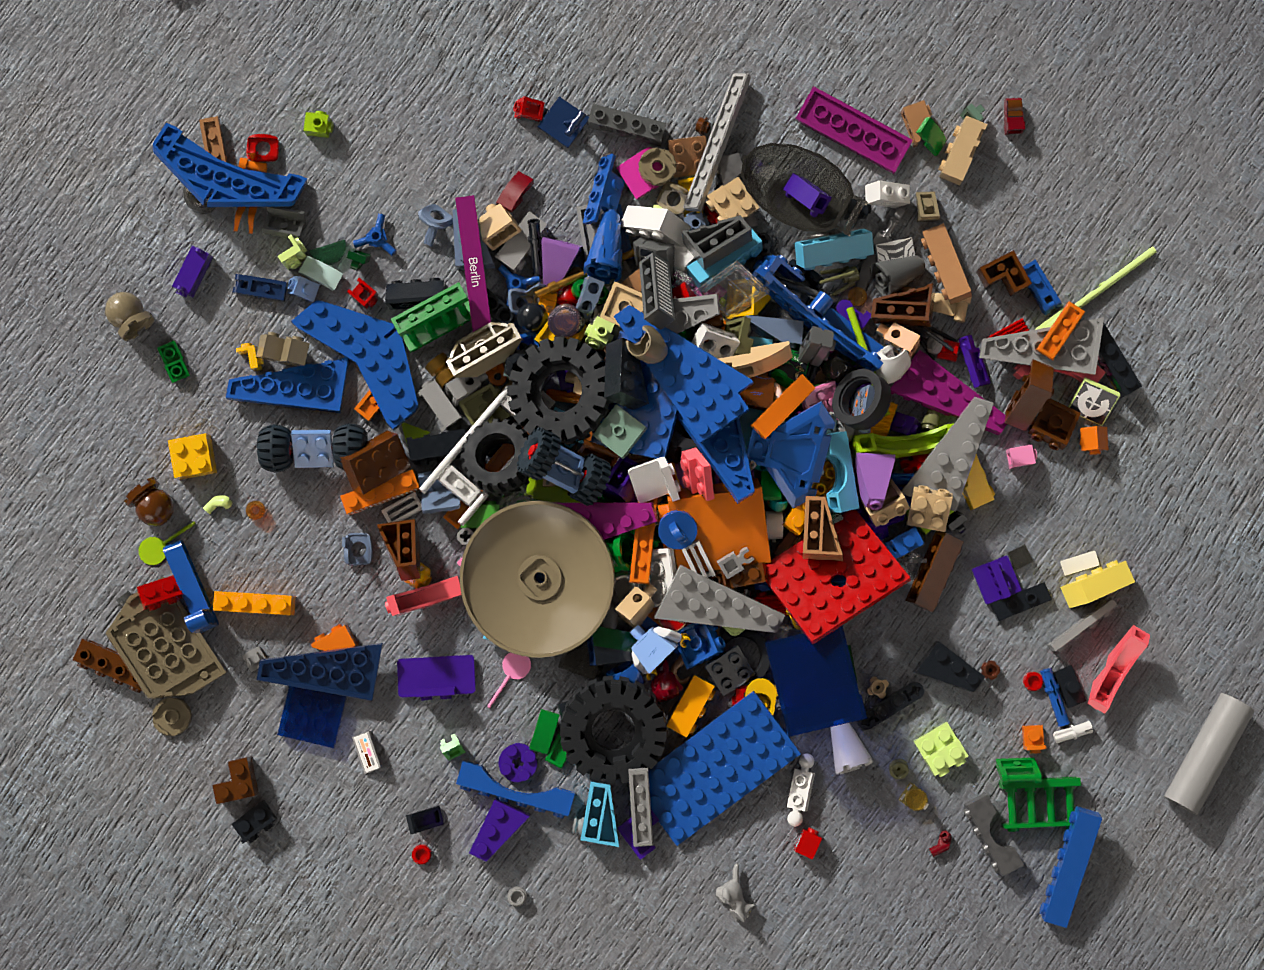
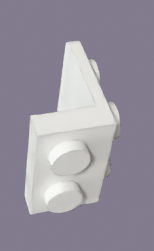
M665 457L657 458L628 470L639 503H644L666 494L670 495L672 502L680 499L678 494L681 491L677 480L674 481L672 476L675 475L672 463L668 464Z

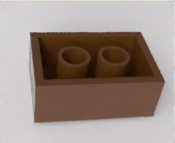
M385 431L367 441L364 448L360 449V451L349 456L340 457L352 490L362 495L411 468L398 434L390 431Z

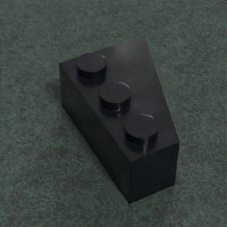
M459 429L431 436L427 434L416 439H412V437L406 438L410 461L418 464V466L429 465V461L437 460V463L442 462L467 433V430ZM463 450L456 456V459H461V453H464Z

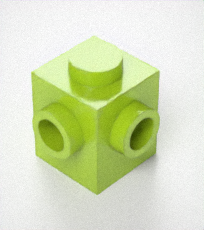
M315 111V113L306 112L303 129L307 136L329 138V134L333 132L334 126L329 115L323 111Z

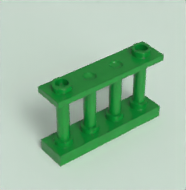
M458 282L391 318V321L400 337L403 338L410 353L471 321L469 299Z
M1042 778V782L1038 784L1034 782L1008 783V785H1001L999 780V788L1005 789L1008 798L1009 823H1001L1002 827L1007 829L1008 832H1018L1019 828L1066 826V829H1069V817L1071 812L1075 811L1073 790H1075V786H1081V778ZM1044 787V791H1046L1048 821H1036V788ZM1056 787H1063V790L1066 791L1067 820H1056L1054 799ZM1019 788H1024L1025 792H1027L1028 822H1017L1015 792Z

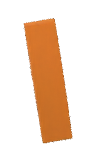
M801 374L750 426L763 439H766L808 397L815 387Z

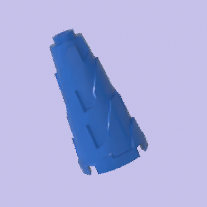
M607 210L601 215L591 249L584 263V275L588 273L587 277L590 276L605 282L604 284H610L611 279H614L615 282L619 281L623 270L622 236L620 235L621 221L620 215L615 210Z

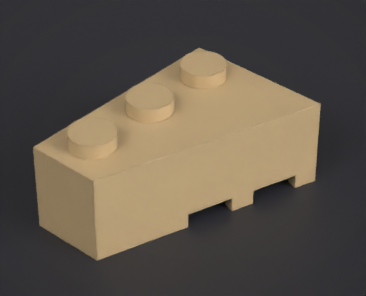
M966 116L961 125L956 126L952 135L955 139L953 143L949 142L945 151L948 154L946 161L942 159L938 168L941 171L940 178L960 186L971 164L975 150L980 143V138L988 124Z

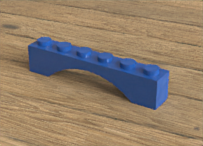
M466 760L462 761L456 782L462 790L471 791V789L479 791L478 794L487 797L490 794L496 795L498 800L508 802L510 799L516 801L518 806L527 808V805L534 806L535 811L542 813L548 810L553 812V816L559 818L569 816L575 792L559 787L539 793L514 791L498 783L488 774L483 765Z

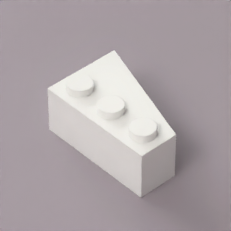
M628 205L621 221V227L630 236H640L680 247L684 246L682 231L687 229L690 231L691 228L690 225L668 209Z

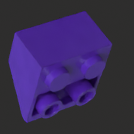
M627 456L624 459L620 457L611 470V475L608 477L610 478L609 483H606L607 487L602 491L603 495L618 503H638L628 470L639 464Z

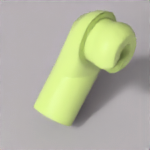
M214 496L203 509L211 514L217 507L229 509L232 506V501L229 500L228 496Z

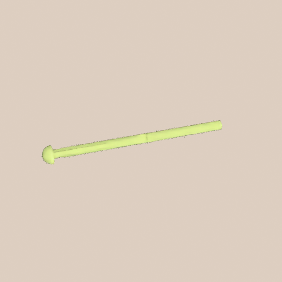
M1154 247L1148 249L1108 280L1100 283L1099 288L1090 292L1075 303V305L1079 308L1084 307L1157 253ZM1063 309L1036 329L1051 327Z

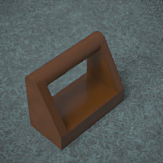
M585 439L578 441L575 453L582 457L590 453L609 462L611 466L610 471L620 457L608 447Z

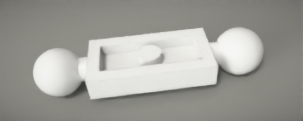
M808 753L801 755L799 758L801 770L794 769L787 807L793 808L787 820L794 827L801 825L803 821V816L800 813L801 810L808 811L815 773L809 772V769L814 765V757Z

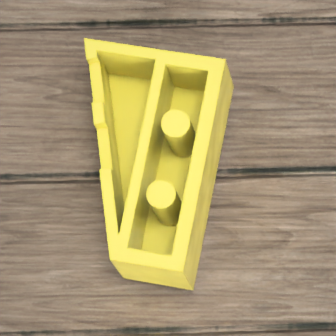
M1117 560L1106 564L1107 568H1096L1091 571L1092 574L1088 576L1087 574L1076 577V581L1061 586L1060 588L1069 608L1090 603L1134 583L1135 580L1127 562L1118 563Z

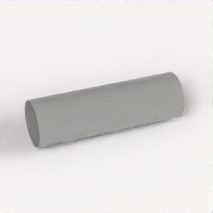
M1220 693L1164 797L1171 802L1179 803V807L1198 815L1255 710L1234 697Z

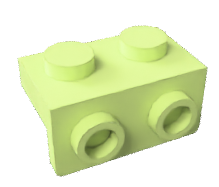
M292 235L288 236L294 246L278 255L281 263L288 270L298 268L307 257L305 254L307 249L298 237L295 239Z

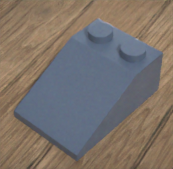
M746 315V317L751 318L750 326L753 332L763 338L773 339L772 344L789 341L791 350H799L802 344L804 321Z

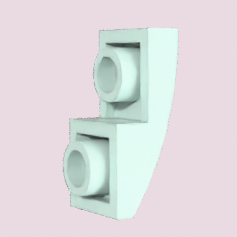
M310 256L305 258L298 271L301 275L313 282L317 281L332 291L335 290L343 275L338 270Z

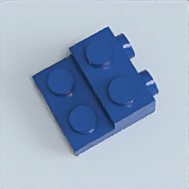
M691 623L677 631L680 634L686 633L691 641H683L687 646L686 648H682L679 642L677 643L686 669H692L704 661H710L725 653L723 649L725 642L722 637H718L716 632L718 626Z

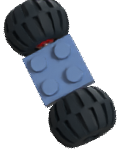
M348 423L341 425L334 431L332 444L331 430H292L291 432L285 426L273 424L264 427L258 434V462L263 469L270 472H281L290 468L293 458L295 468L334 467L335 462L338 468L344 470L340 457L349 456L360 451L368 441V436L365 428L357 424Z

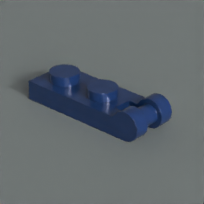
M235 274L236 285L233 287L232 293L285 302L287 282ZM244 282H248L247 289L243 288Z

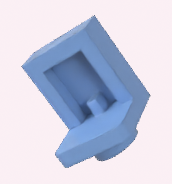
M293 276L288 282L287 294L314 302L320 284L301 276Z

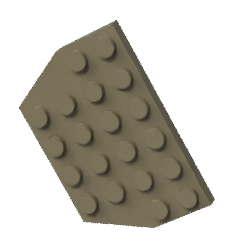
M138 592L129 596L125 605L106 631V636L147 699L192 695L226 674V671L201 633H191L187 628L184 617L188 616V613L180 601L174 604H168V602L161 604V607L156 610H144Z

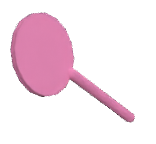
M511 652L504 657L503 670L507 677L488 704V708L492 707L510 678L521 679L529 673L531 669L529 657Z

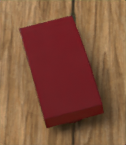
M518 171L500 194L496 205L501 204L507 211L512 213L523 201L522 196L532 187L534 180Z

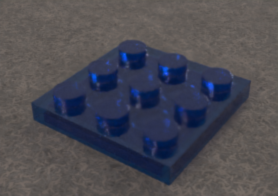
M289 686L277 735L335 748L347 696Z

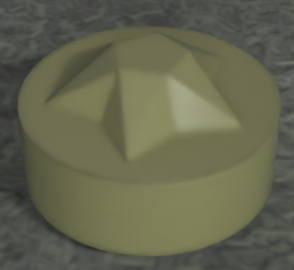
M903 759L893 760L889 764L890 775L895 779L905 778L909 773L907 762Z

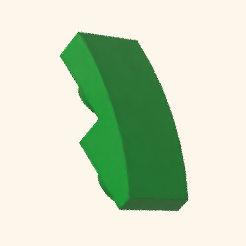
M926 117L916 131L925 141L923 145L934 156H937L947 141L939 126L931 117Z
M176 340L157 348L172 383L190 376Z
M541 709L529 746L530 750L548 754L560 714Z

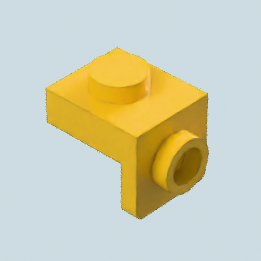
M252 343L241 344L240 348H236V352L240 355L248 354L250 369L254 371L262 370L264 359L256 357L258 347L252 345Z

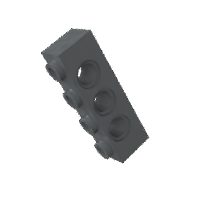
M593 104L588 119V128L661 147L666 123Z

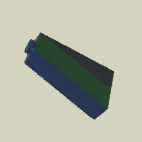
M599 627L587 639L590 666L633 661L631 647L637 640L630 632Z

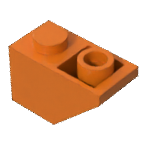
M341 624L333 627L330 634L325 636L323 633L315 637V642L311 644L312 648L323 651L358 646L348 625L342 626Z

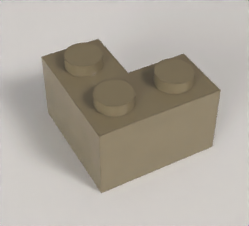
M268 332V334L260 336L256 357L291 367L305 366L310 343L303 342L304 338L292 336L283 339L277 333Z

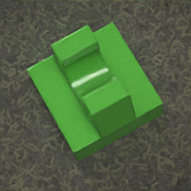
M455 734L451 735L452 741L449 743L444 739L440 740L441 751L448 761L466 753Z

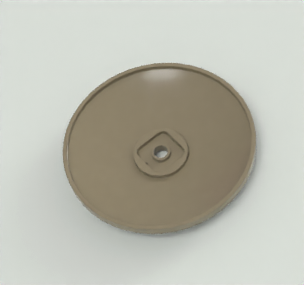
M526 501L497 511L476 529L462 557L460 589L468 615L487 639L513 654L543 658L568 652L581 645L597 631L612 604L615 589V571L611 553L602 535L580 513L554 502ZM538 572L545 575L543 583H539L535 579Z

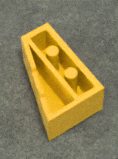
M977 454L962 493L970 510L995 500L993 497L995 495L994 490L987 482L986 473L981 467Z

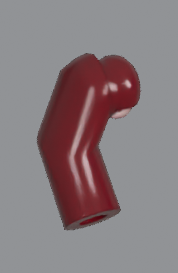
M942 831L939 835L938 844L929 848L932 857L949 850L952 836L948 831Z

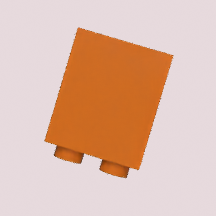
M758 478L752 479L755 489L754 494L738 504L723 483L713 484V500L707 501L703 495L699 493L692 494L688 488H683L678 492L679 500L672 502L670 495L666 494L667 503L657 504L659 522L666 513L673 510L688 512L694 518L697 524V535L694 541L700 540L713 570H721L717 563L719 559L733 551L737 556L744 547H747L749 552L744 554V557L753 556L754 560L748 564L743 563L742 566L771 562L763 493ZM695 546L694 549L705 572L709 571L698 547ZM674 549L677 570L680 565L691 569L682 550ZM688 549L687 552L697 572L700 573L701 571L695 561V558L691 550Z

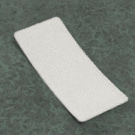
M1095 551L1060 561L1065 576L1099 566Z

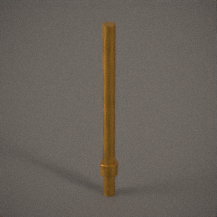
M634 249L622 253V262L635 257ZM581 271L558 282H550L546 287L534 291L535 296L538 299L549 293L559 292V289L575 283L577 280L584 279L588 273L584 275V272Z

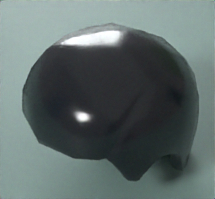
M529 303L523 305L518 310L517 321L521 328L529 332L541 331L548 321V313L540 304Z

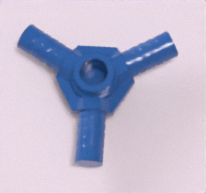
M378 214L375 227L366 234V237L353 241L355 248L369 244V246L382 247L391 256L396 253L397 250L387 242L383 229L386 215Z
M503 264L498 268L507 279L508 292L512 288L525 290L526 286L540 282L539 276L525 278L521 275L512 274Z

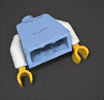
M637 625L630 632L637 640L631 647L634 666L643 674H646L647 680H651L650 674L653 673L657 676L656 667L678 646L677 643L679 642L682 648H686L687 646L683 641H691L686 633L680 634L662 627H651L645 632Z

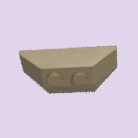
M490 322L457 341L446 363L455 378L478 377L506 361L510 355H513L522 338L513 323Z

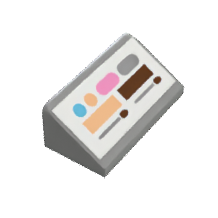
M371 731L352 737L364 774L382 768L383 765Z

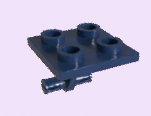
M559 96L537 127L566 148H569L588 122L589 117Z

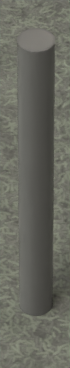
M774 276L783 285H786L787 289L814 298L820 292ZM829 295L834 300L833 304L836 305L838 297Z

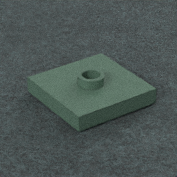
M616 404L594 432L593 436L624 459L647 430V427Z

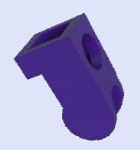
M841 300L838 302L835 311L850 321L846 309L853 307L849 300ZM854 308L862 330L871 319V313L866 311L863 315Z

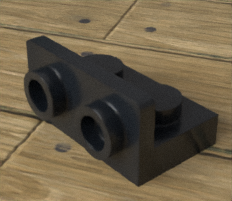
M262 800L231 825L242 838V844L247 841L250 844L259 838L258 833L264 829L266 832L275 825L273 822L278 818L267 803Z

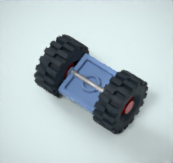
M538 427L537 430L535 429L533 434L528 436V440H525V445L520 450L521 454L518 455L517 470L537 481L542 478L567 490L570 498L586 506L593 505V502L598 501V497L602 496V491L606 489V483H609L610 480L608 478L611 475L610 463L590 453L582 457L559 445L561 443L559 436L542 427Z

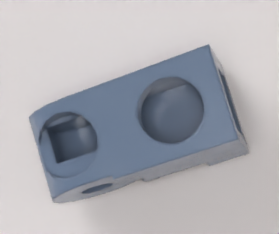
M590 276L585 277L576 310L591 316L596 303H598L605 282Z

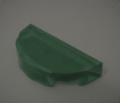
M341 240L309 250V252L316 260L327 265L335 264L345 254L347 243L346 240Z

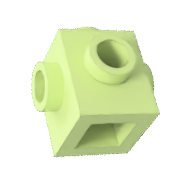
M597 316L593 324L587 326L584 333L587 336L585 343L589 344L593 349L603 350L605 345L611 343L614 335L611 332L615 324Z

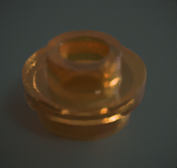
M252 501L246 507V514L250 519L259 520L265 514V506L259 501ZM255 507L259 508V512L257 514L253 513V509Z

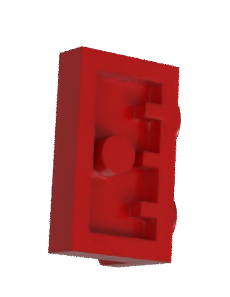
M174 575L136 588L144 610L149 609L150 611L160 608L161 604L167 602L168 604L179 602V598H182L183 595Z

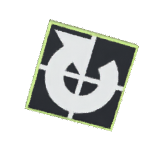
M1085 377L1068 407L1081 413L1080 417L1102 426L1120 397V393Z

